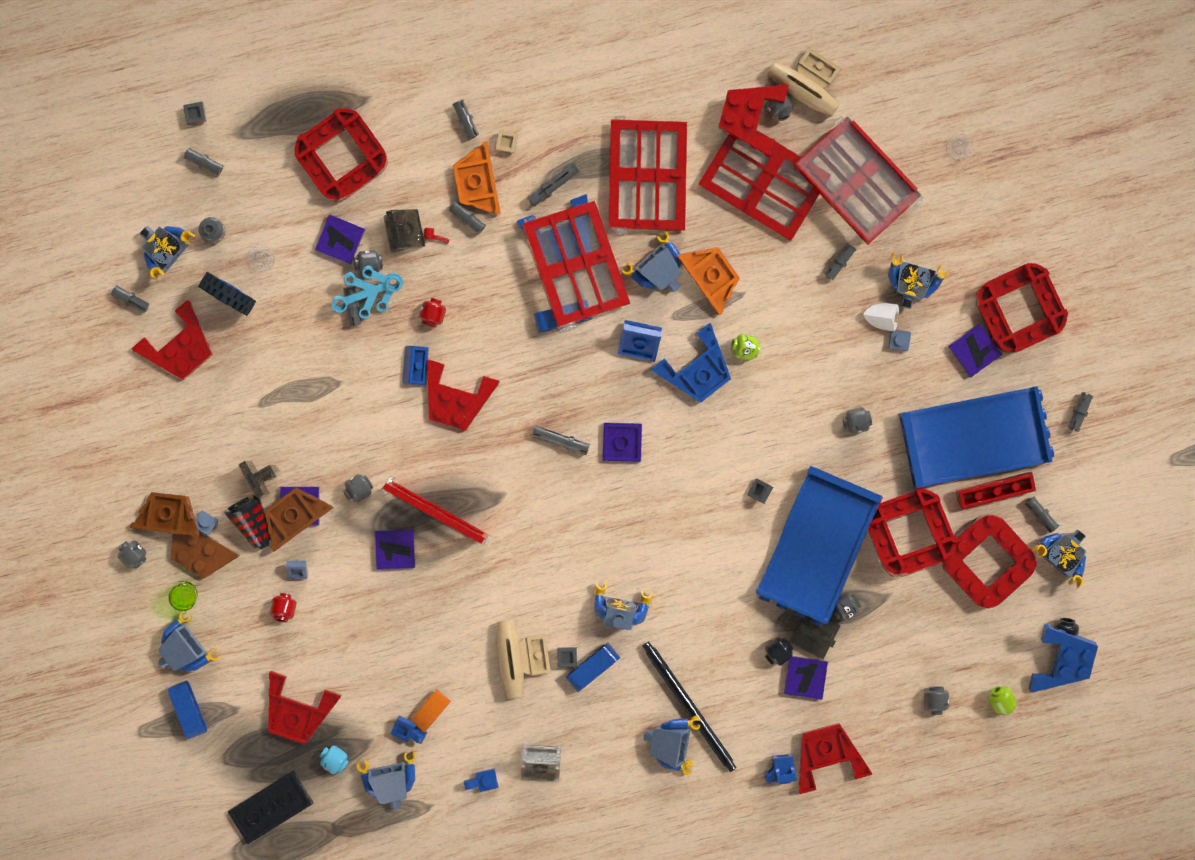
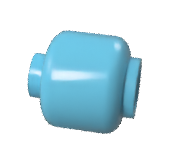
M335 745L331 746L330 749L326 747L319 756L322 758L320 765L331 774H336L337 772L340 774L349 762L347 754Z

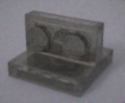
M418 209L390 210L386 212L387 215L383 217L391 253L425 247Z
M244 461L238 464L256 498L268 496L270 492L264 482L277 477L275 475L279 472L277 466L268 465L257 471L252 461Z
M805 615V618H800L789 642L824 659L829 648H833L836 642L834 638L841 625L829 620L828 624L823 623L820 626L811 622L813 618Z
M523 745L521 780L559 782L561 747Z

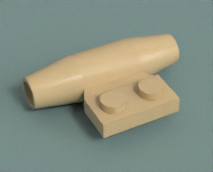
M810 47L799 61L797 71L775 62L768 73V76L777 85H789L787 93L813 110L832 117L840 105L824 88L831 85L841 68Z
M513 620L497 622V652L500 674L508 699L523 697L524 673L532 676L551 673L546 634L526 637L519 642Z

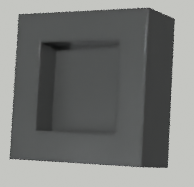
M202 101L183 105L187 125L207 122Z
M756 478L747 495L765 504L773 487Z
M558 647V667H577V647Z

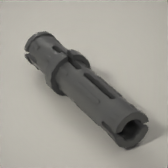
M572 162L571 165L545 185L541 184V188L527 197L528 200L535 207L546 197H551V193L579 173V169Z
M538 425L535 426L532 437L587 455L590 447L589 443L574 439L573 436L568 437Z

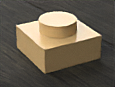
M499 130L495 149L515 154L518 134Z

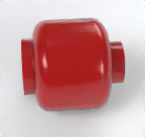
M431 298L430 301L422 303L419 318L423 324L436 327L443 323L446 307L441 305V300Z
M280 593V596L273 597L270 607V615L273 617V620L287 623L288 620L293 619L297 602L291 598L290 594Z

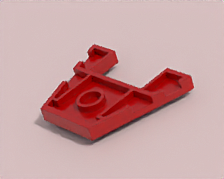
M789 85L728 90L719 122V129L739 141L742 140L750 145L751 148L757 149L764 153L766 157L771 158L775 139L758 136L756 131L764 100L785 103Z
M186 300L175 310L187 324V327L161 350L157 351L146 337L131 348L136 353L182 380H185L213 355L190 300Z
M428 359L429 420L467 430L500 381L483 376L477 395L442 385L440 380L445 364Z
M270 671L268 732L306 744L342 695L325 689L317 708L282 696L281 693L287 676Z
M840 723L802 733L799 774L800 794L817 790L812 770L850 760L855 779L872 775L871 770Z

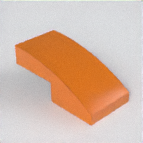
M436 689L410 721L416 723V726L425 733L449 705L451 700Z

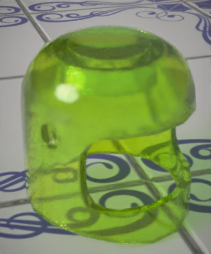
M189 581L175 583L169 592L170 605L178 611L190 610L197 601L198 593L196 587Z

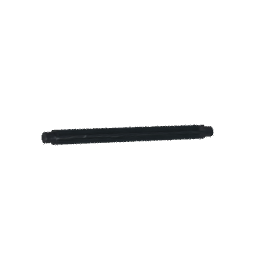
M649 641L643 644L642 647L646 651V655L689 717H700V721L696 720L693 722L695 725H700L698 730L723 766H726L729 772L735 770L737 767L733 763L732 757L657 649Z

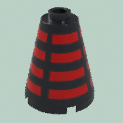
M259 494L252 495L253 499L249 500L246 497L228 507V510H225L224 513L254 548L263 549L270 544L271 538Z

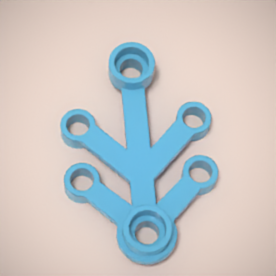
M367 265L363 267L362 275L367 279L373 278L382 282L374 285L358 279L353 273L348 272L344 275V282L349 286L354 285L364 290L346 297H334L332 299V308L335 312L342 313L347 309L348 304L367 297L364 305L359 308V316L362 319H367L370 316V309L377 294L385 290L382 299H379L376 303L378 311L385 312L388 309V302L393 292L400 290L403 285L402 277L397 273L381 274ZM365 270H371L370 274L364 273ZM350 276L354 278L352 281L346 280ZM395 279L396 283L390 284V280ZM341 300L343 303L337 305L336 301ZM385 303L386 305L385 307L380 308L379 304ZM367 310L368 313L363 315L361 311Z

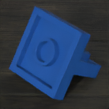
M625 320L618 355L655 362L661 340L662 327Z

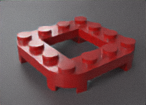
M348 108L335 109L334 113L306 133H301L295 143L294 154L296 159L321 194L334 202L349 198L381 175L388 165L387 154L361 116L355 110ZM344 130H347L367 160L336 181L315 151Z
M1024 264L984 283L976 292V305L993 342L1002 352L1015 353L1060 333L1066 325L1068 311L1064 309L1049 277L1050 272L1039 264ZM1030 283L1045 318L1012 333L997 298Z
M917 488L913 492L879 504L868 532L881 565L890 576H908L944 563L954 554L957 543L956 536L953 534L945 515L940 497L930 490ZM922 510L935 544L901 556L898 553L887 522Z
M984 515L976 518V521L956 538L957 543L954 554L948 561L942 563V568L969 596L973 603L984 608H993L1000 605L1033 574L1037 561L1032 550L1002 518L995 515ZM991 535L1013 559L1014 564L987 588L964 563L963 559Z

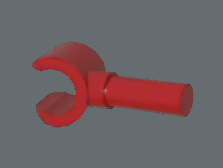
M434 228L424 229V238L449 243L450 239L434 235Z

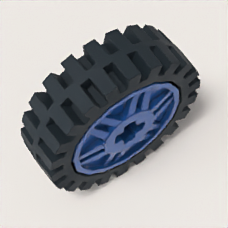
M206 272L198 285L199 288L217 300L246 316L249 315L256 303V300L238 288L209 272Z

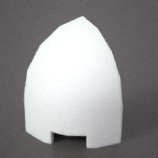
M879 303L868 308L863 315L874 327L895 332L898 323L894 322L896 313L899 314V306L896 304Z

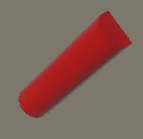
M1027 472L956 490L959 507L966 509L1034 492L1036 487L1033 473Z

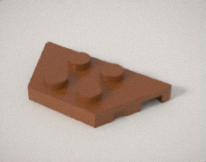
M299 488L293 489L265 510L272 551H277L334 507Z
M151 492L146 504L141 507L137 520L130 525L132 529L199 537L198 527L188 496Z
M200 533L199 537L173 534L171 559L202 579L210 576L240 556L210 536L207 538Z

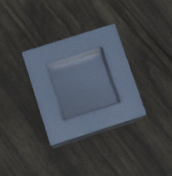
M891 331L888 348L908 351L911 332Z
M203 510L195 519L199 533L207 538L218 523L216 518Z
M287 561L288 579L308 578L306 561Z

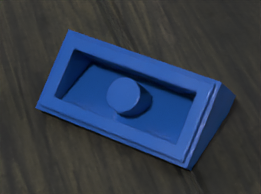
M405 347L403 384L426 385L428 347Z

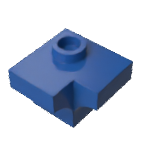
M773 755L771 769L764 772L766 782L788 784L797 781L793 755Z

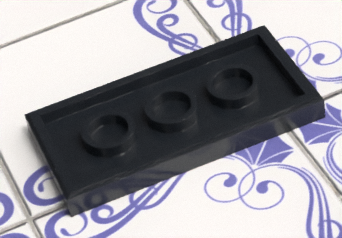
M293 770L235 806L228 813L247 844L311 806L314 802Z

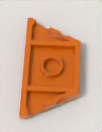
M484 141L482 145L453 165L459 201L462 205L499 215L501 211L488 142Z
M719 247L678 254L677 258L715 312L721 315L727 299H730L732 290L740 278Z

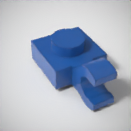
M399 715L390 734L405 742L412 739L416 743L422 744L427 732L424 733L421 729H414L416 723Z
M495 768L476 772L477 778L464 781L465 790L479 787V791L483 792L499 788Z

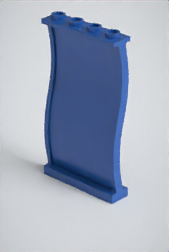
M1038 386L899 413L913 487L917 489L1053 462L1054 450L1049 445L1048 440L1051 437L1050 430L1045 425L1047 415L1041 405V401H1043L1042 391L1038 390Z
M810 465L808 474L794 502L772 559L755 593L759 594V599L769 603L770 600L777 602V607L786 611L787 608L795 610V615L805 618V615L813 618L811 622L822 626L823 623H829L883 496Z

